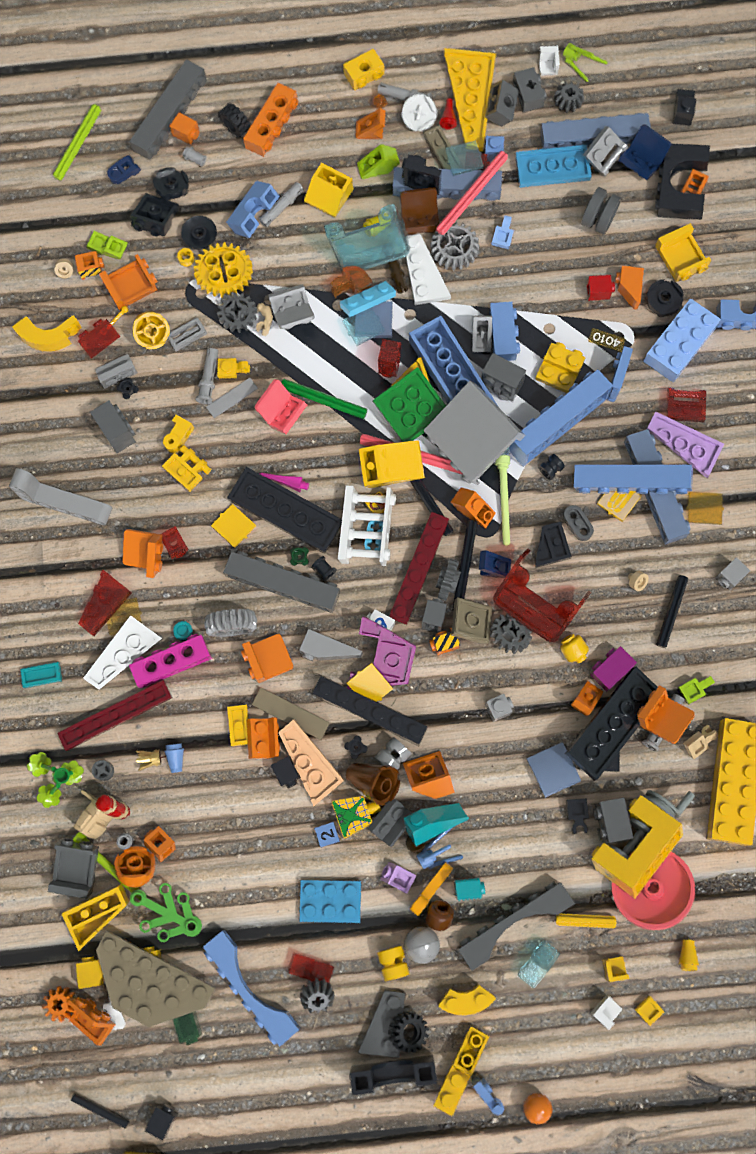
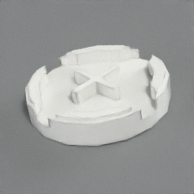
M415 94L405 101L402 118L408 128L423 132L435 123L437 108L430 97Z

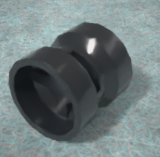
M551 454L548 457V461L541 463L538 468L547 479L552 480L556 476L557 471L561 472L565 465L557 455Z

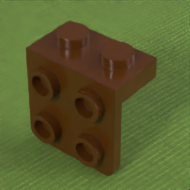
M436 188L402 191L400 198L404 235L436 231V227L440 223Z

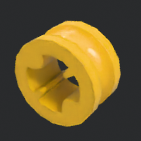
M183 248L177 253V258L182 266L188 267L194 263L195 258L190 249ZM189 255V259L185 258L183 260V256Z

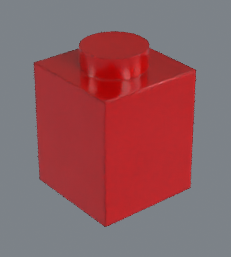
M611 275L588 277L586 284L588 301L610 300L612 293L615 292V283L611 281Z

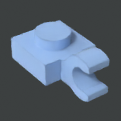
M504 216L502 227L496 226L492 246L505 249L510 248L514 230L509 229L512 217Z

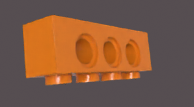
M277 83L243 138L246 149L262 157L271 150L274 139L279 137L282 126L288 122L290 113L298 105L297 91Z

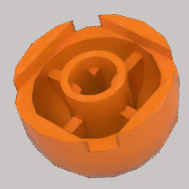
M134 846L125 849L124 853L116 856L114 862L117 878L128 887H142L154 876L156 867L154 854L148 852L144 847Z

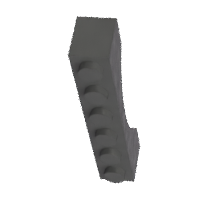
M553 881L544 887L546 891L539 895L536 892L527 898L529 902L522 906L520 903L510 909L512 913L505 917L503 914L494 920L495 924L490 928L486 925L477 931L478 935L473 939L469 936L459 943L461 946L458 950L471 971L489 960L492 949L499 937L515 922L536 914L558 915L574 905V901L561 882L556 884Z

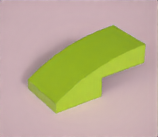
M94 231L88 242L87 249L121 260L128 243L112 235L108 237Z

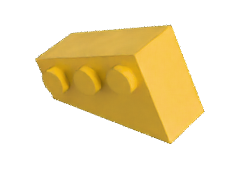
M122 883L80 902L62 913L78 951L130 902Z

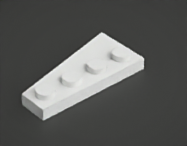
M421 234L404 236L403 245L415 305L450 300L451 295Z
M130 615L83 679L97 689H101L128 667L133 660L140 657L162 638Z

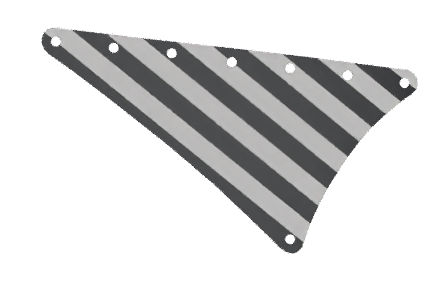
M196 279L189 282L185 289L188 303L224 328V324H220L217 312H219L218 305H223L221 300H228L227 293L221 298L220 293L214 297L213 292H211L205 298L200 299L196 296L197 289L201 288L200 285H197ZM248 283V286L243 285L244 291L237 289V296L240 297L244 293L245 299L249 296L251 302L254 301L255 308H257L259 303L265 304L264 298L266 295L290 287ZM305 289L308 303L315 316V319L309 323L294 325L290 329H280L272 311L273 322L268 335L263 336L262 331L264 329L257 332L256 325L260 321L263 322L265 318L257 310V314H255L257 320H252L253 327L248 325L247 331L242 328L241 333H238L237 329L232 333L230 327L226 329L297 383L366 408L368 411L365 419L330 407L362 434L393 443H400L402 441L372 401L388 390L419 358L409 343V333L442 316L480 378L483 369L493 354L492 336L491 352H472L473 316H490L489 307L441 302L415 305L414 300L391 298L387 301H393L392 338H355L356 315L349 317L343 310H334L333 303L336 300L342 301L356 294ZM408 309L414 310L416 312L415 319L407 320L404 317L405 311ZM517 311V319H514V323L518 325L519 334L516 336V343H520V354H517L515 361L510 362L526 370L524 383L513 402L501 399L494 392L490 394L498 407L520 430H523L530 419L538 418L541 415L540 412L545 407L553 406L555 404L554 401L563 394L565 396L567 394L535 380L551 342L554 344L560 342L566 346L565 349L570 351L574 349L579 350L586 357L574 384L578 383L579 385L584 381L583 378L589 372L594 373L597 369L600 371L617 357V353L622 352L624 346L630 348L634 343L633 331L629 326L620 322ZM549 323L555 326V332L550 335L546 334L543 330L544 325ZM615 332L623 333L624 341L615 347L614 340L610 344L612 342L611 338L607 340L610 345L606 343V339L612 337ZM595 333L600 334L598 341L593 339ZM599 334L595 335L596 340L599 338ZM426 370L431 386L447 406V402ZM423 433L414 440L419 441L421 451L444 457L438 451L440 448L436 444L433 445L426 438L428 436L426 433ZM508 447L502 455L510 456V465L507 469L509 501L524 467L509 452ZM495 462L479 477V485L467 483L462 478V474L423 463L425 478L421 479L423 484L454 516L467 527V522L471 519L460 513L451 504V501L461 487L473 490L496 512L486 528L477 524L476 535L488 538L498 532L502 517L500 474Z

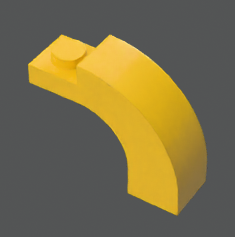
M74 315L51 330L37 328L27 316L12 326L25 344L33 349L45 352L57 351L72 344L69 337L76 335L82 328Z

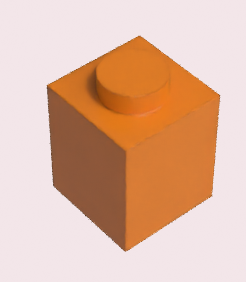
M181 113L177 114L170 125L172 135L189 145L198 138L200 133L197 121Z

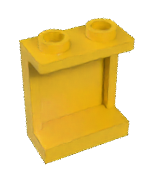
M691 223L659 237L655 245L675 282L688 280L697 272L699 274L705 272L711 262V258H705L692 235L694 228Z

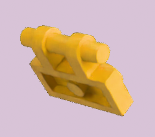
M183 445L180 448L183 455L179 457L174 453L162 467L184 488L191 492L203 479L198 473L203 471L205 474H209L212 469L204 459H200L195 455V451ZM188 460L195 464L193 468L186 463Z

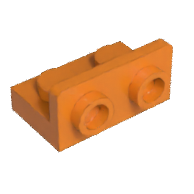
M276 717L247 719L249 759L279 757V725Z

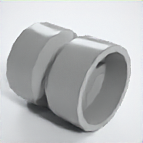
M392 737L386 744V749H381L375 756V759L381 765H389L398 770L400 762H405L412 754L401 742ZM393 750L398 754L396 759L390 754Z

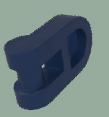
M127 155L108 169L107 175L112 183L120 184L131 176L139 174L141 168L134 164V160L130 155Z

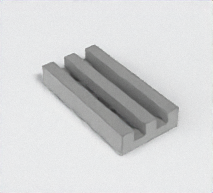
M198 317L170 332L167 339L170 341L175 352L205 336L207 332ZM198 324L197 327L191 329L190 331H187V332L183 333L184 331H186V330L190 329L191 327H193V326H195V325ZM183 333V335L179 336L178 338H176V339H174V340L172 339V338L176 337L177 335Z

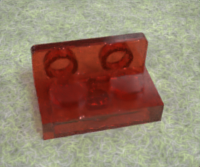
M99 319L93 324V330L88 332L86 329L78 335L80 338L77 341L78 344L81 345L91 359L121 337L107 319L104 321Z

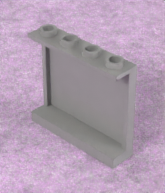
M469 381L424 429V432L428 435L426 438L433 445L436 444L440 448L438 451L442 456L448 457L451 460L450 464L455 470H460L463 473L462 478L467 483H474L476 485L480 484L478 481L479 477L516 439L521 441L526 436L491 398L472 381Z

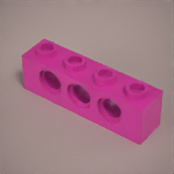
M194 634L189 636L185 642L172 643L169 645L170 648L162 651V649L153 651L151 656L147 658L139 657L133 660L129 667L137 687L140 689L213 659L204 637ZM188 648H192V655L189 657H185L184 651ZM169 656H174V662L170 665L166 664V659ZM152 663H156V670L154 672H149V665Z

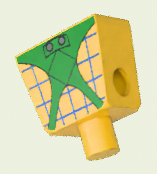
M364 796L332 801L344 839L368 827L372 823L370 815L381 811L380 806L373 802L366 804Z

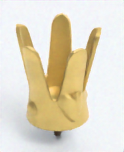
M154 750L153 752L136 751L139 753V758L136 759V762H146L140 765L138 771L151 766L162 765L161 758H166V756H161L160 750Z

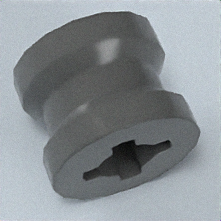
M99 760L92 766V775L98 780L107 781L113 777L114 767L110 762Z

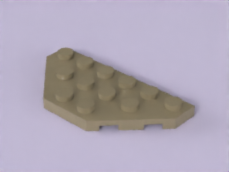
M109 931L105 932L96 950L112 1008L147 1027L205 1008L216 988Z

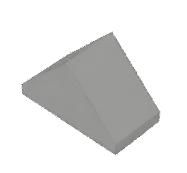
M473 316L472 352H491L492 316Z

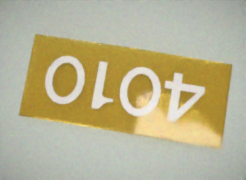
M592 328L588 342L622 352L626 339Z

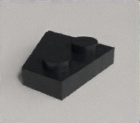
M561 521L542 526L535 567L538 568L571 559V552Z

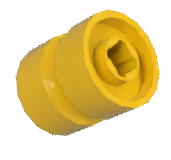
M402 945L377 952L379 963L384 966L382 968L384 981L394 980L410 974L407 963L403 962L405 954Z

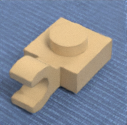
M709 725L702 728V733L698 731L683 743L691 758L696 759L709 748L708 743L718 737L716 730L712 731Z

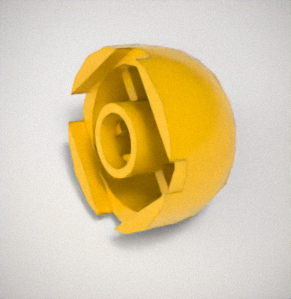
M153 311L139 314L132 325V334L136 342L147 349H157L163 346L170 334L166 319L161 314Z

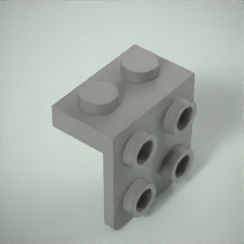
M303 284L268 295L274 317L280 329H290L294 325L306 324L315 319Z

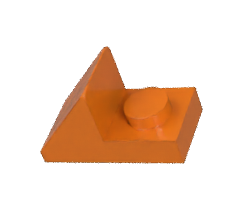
M379 108L356 121V138L383 139L385 110Z
M587 681L571 706L583 715L589 716L602 696L603 691Z

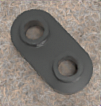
M576 505L567 507L563 514L564 521L578 540H589L594 533L592 524L580 507ZM575 514L576 518L571 519L569 515ZM584 529L587 532V534H581L580 530Z

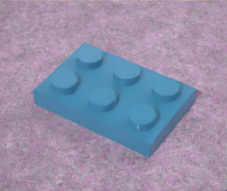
M301 880L299 922L360 923L361 881Z

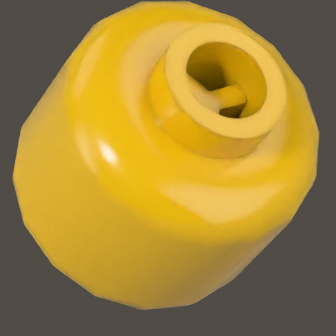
M570 634L561 640L560 650L568 662L576 661L578 664L587 658L586 654L589 651V647L580 635Z

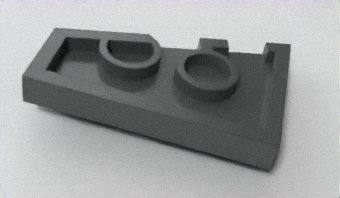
M384 991L358 1053L399 1058L400 1050L392 1045L393 1042L389 1039L392 1035L388 1034V1030L393 1028L389 1026L390 1023H395L392 1019L398 1017L397 1014L404 1011L405 992Z

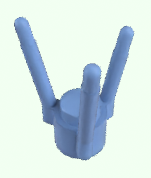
M451 829L439 834L424 847L421 853L416 855L423 869L427 867L432 869L443 865L445 862L450 863L463 859V856L460 855L434 862L437 860L436 856L450 849L451 845H447L435 852L432 849L429 850Z

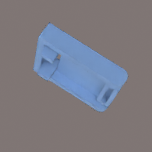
M624 346L622 352L617 353L616 359L618 360H615L613 367L616 368L611 382L613 387L607 399L610 402H615L620 392L633 351L632 348Z

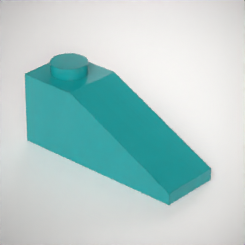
M456 803L420 809L403 819L408 835L415 846H418L465 822L469 818L461 805Z

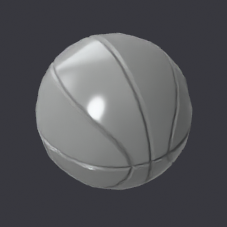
M416 927L407 934L404 940V950L408 958L415 963L426 964L438 955L440 941L437 934L430 928Z

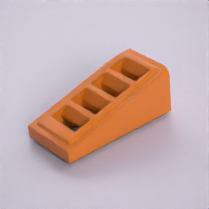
M692 169L681 192L685 193L687 190L693 194H701L709 176ZM692 179L702 182L701 185L693 182ZM689 185L699 188L698 191L690 188Z

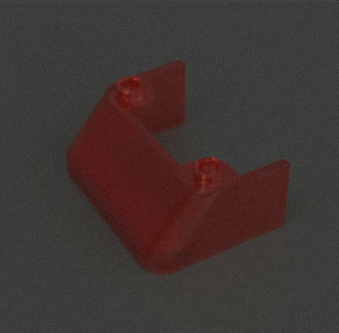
M527 548L519 556L495 592L493 600L496 606L548 642H555L561 637L592 592L588 591L578 605L573 601L565 600L556 608L526 587L530 580V574L521 565L531 551Z

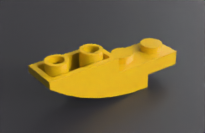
M473 1027L469 1028L445 1076L433 1107L451 1117L453 1116L470 1076H472L489 1039L488 1035Z

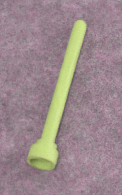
M501 455L495 461V465L499 469L502 538L503 544L508 546L510 544L507 469L510 465V456Z

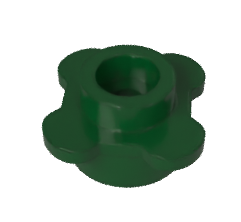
M293 547L290 550L292 557L290 560L291 565H308V548Z

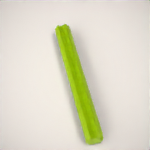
M93 104L90 107L53 172L55 179L61 181L101 112L98 105Z

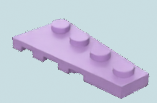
M658 412L654 413L647 428L653 436L706 478L709 477L724 446L723 443Z

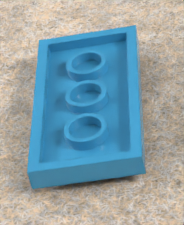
M587 145L516 152L515 157L520 188L591 181L590 163L583 156L587 150Z

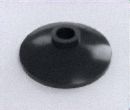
M194 216L183 224L181 237L188 247L197 250L205 249L214 243L217 237V228L210 218Z

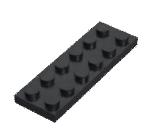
M248 467L244 469L227 497L228 501L324 554L342 525L341 518Z
M637 666L633 667L565 754L593 781L598 780L639 727L638 711L642 706L646 705L649 695L652 691H656L658 686Z

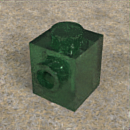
M196 1011L173 1019L180 1044L186 1042V1045L198 1042V1037L203 1035Z

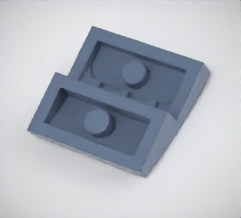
M563 742L527 758V762L545 798L581 782L572 760L565 754L567 750Z

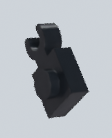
M587 798L566 800L568 820H574L572 833L577 834V826H582L583 833H587L588 827L583 819H589Z

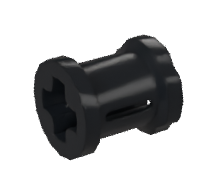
M321 556L313 563L311 568L313 570L316 569L323 577V581H326L334 575L337 569L335 567L332 568L325 560L326 558Z

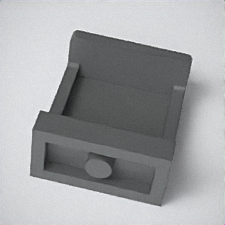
M63 838L54 844V849L57 850L53 880L48 885V892L87 899L93 893L99 846L93 845L92 842L76 843L73 842V839Z

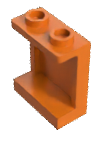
M138 254L134 255L135 261L109 275L106 271L99 273L119 310L123 306L127 307L157 291L155 285L157 280L154 274H149L147 262L144 258L140 259Z

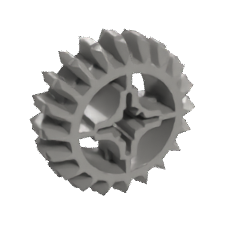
M456 221L454 226H451L444 235H440L436 231L435 235L432 236L431 254L434 255L435 261H439L440 266L445 264L446 270L449 266L452 267L453 271L456 267L462 270L463 265L468 268L469 262L473 263L474 257L478 256L479 239L476 237L475 231L471 232L470 226L465 228L464 223L458 226ZM446 239L447 244L445 248L441 249L440 245ZM468 244L470 248L464 254L463 248H465V245Z
M229 609L208 614L205 617L204 626L209 636L232 637L255 631L257 629V618L254 611L249 609Z

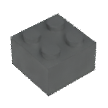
M493 353L482 371L481 380L490 393L494 392L501 399L513 402L524 383L526 370Z
M110 400L90 411L117 454L136 443L133 438L136 434L117 404L113 406Z
M624 798L595 804L593 815L594 819L599 822L600 828H597L599 840H603V843L606 844L633 838Z

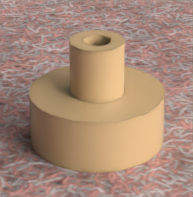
M59 259L55 263L54 270L56 275L63 279L69 278L73 274V264L71 261Z
M642 571L630 573L628 575L629 586L636 591L643 590L648 583V575Z

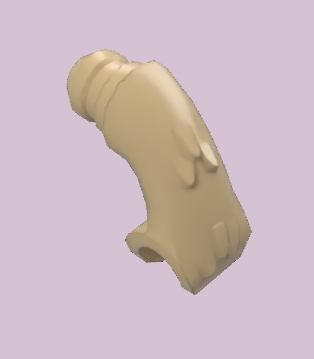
M259 303L257 310L261 312L265 319L263 322L257 323L256 331L259 332L261 329H264L262 335L266 336L273 322L272 310L270 306Z

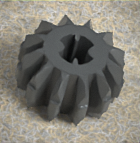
M572 81L570 84L564 82L562 86L559 85L554 94L555 106H559L560 111L565 109L566 114L569 110L574 113L576 108L580 109L584 102L583 88H579V83L573 85Z
M316 977L313 982L308 980L307 985H302L299 996L304 1009H308L309 1013L316 1011L319 1014L320 1010L327 1012V1007H332L335 993L331 983H327L325 978L319 981Z

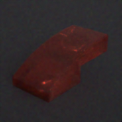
M293 952L287 973L312 982L316 977L319 981L325 978L327 983H329L334 966Z

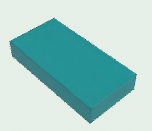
M60 662L20 669L22 687L24 689L62 682Z

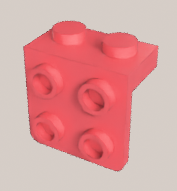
M274 379L256 403L255 410L271 428L287 434L307 407V404L303 400L292 396L279 380Z

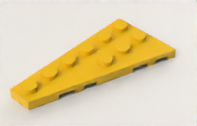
M444 48L445 61L465 149L483 151L487 126L485 114L493 81L496 53Z

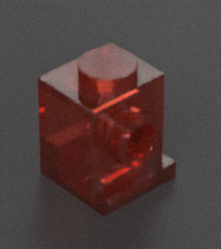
M176 526L161 533L162 542L172 559L184 556L186 551L189 550ZM177 541L176 545H171L172 542Z

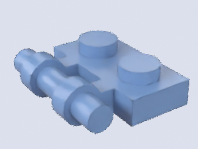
M477 1075L471 1080L473 1087L495 1115L502 1114L504 1106L501 1100L493 1098L491 1086L485 1078L480 1080Z

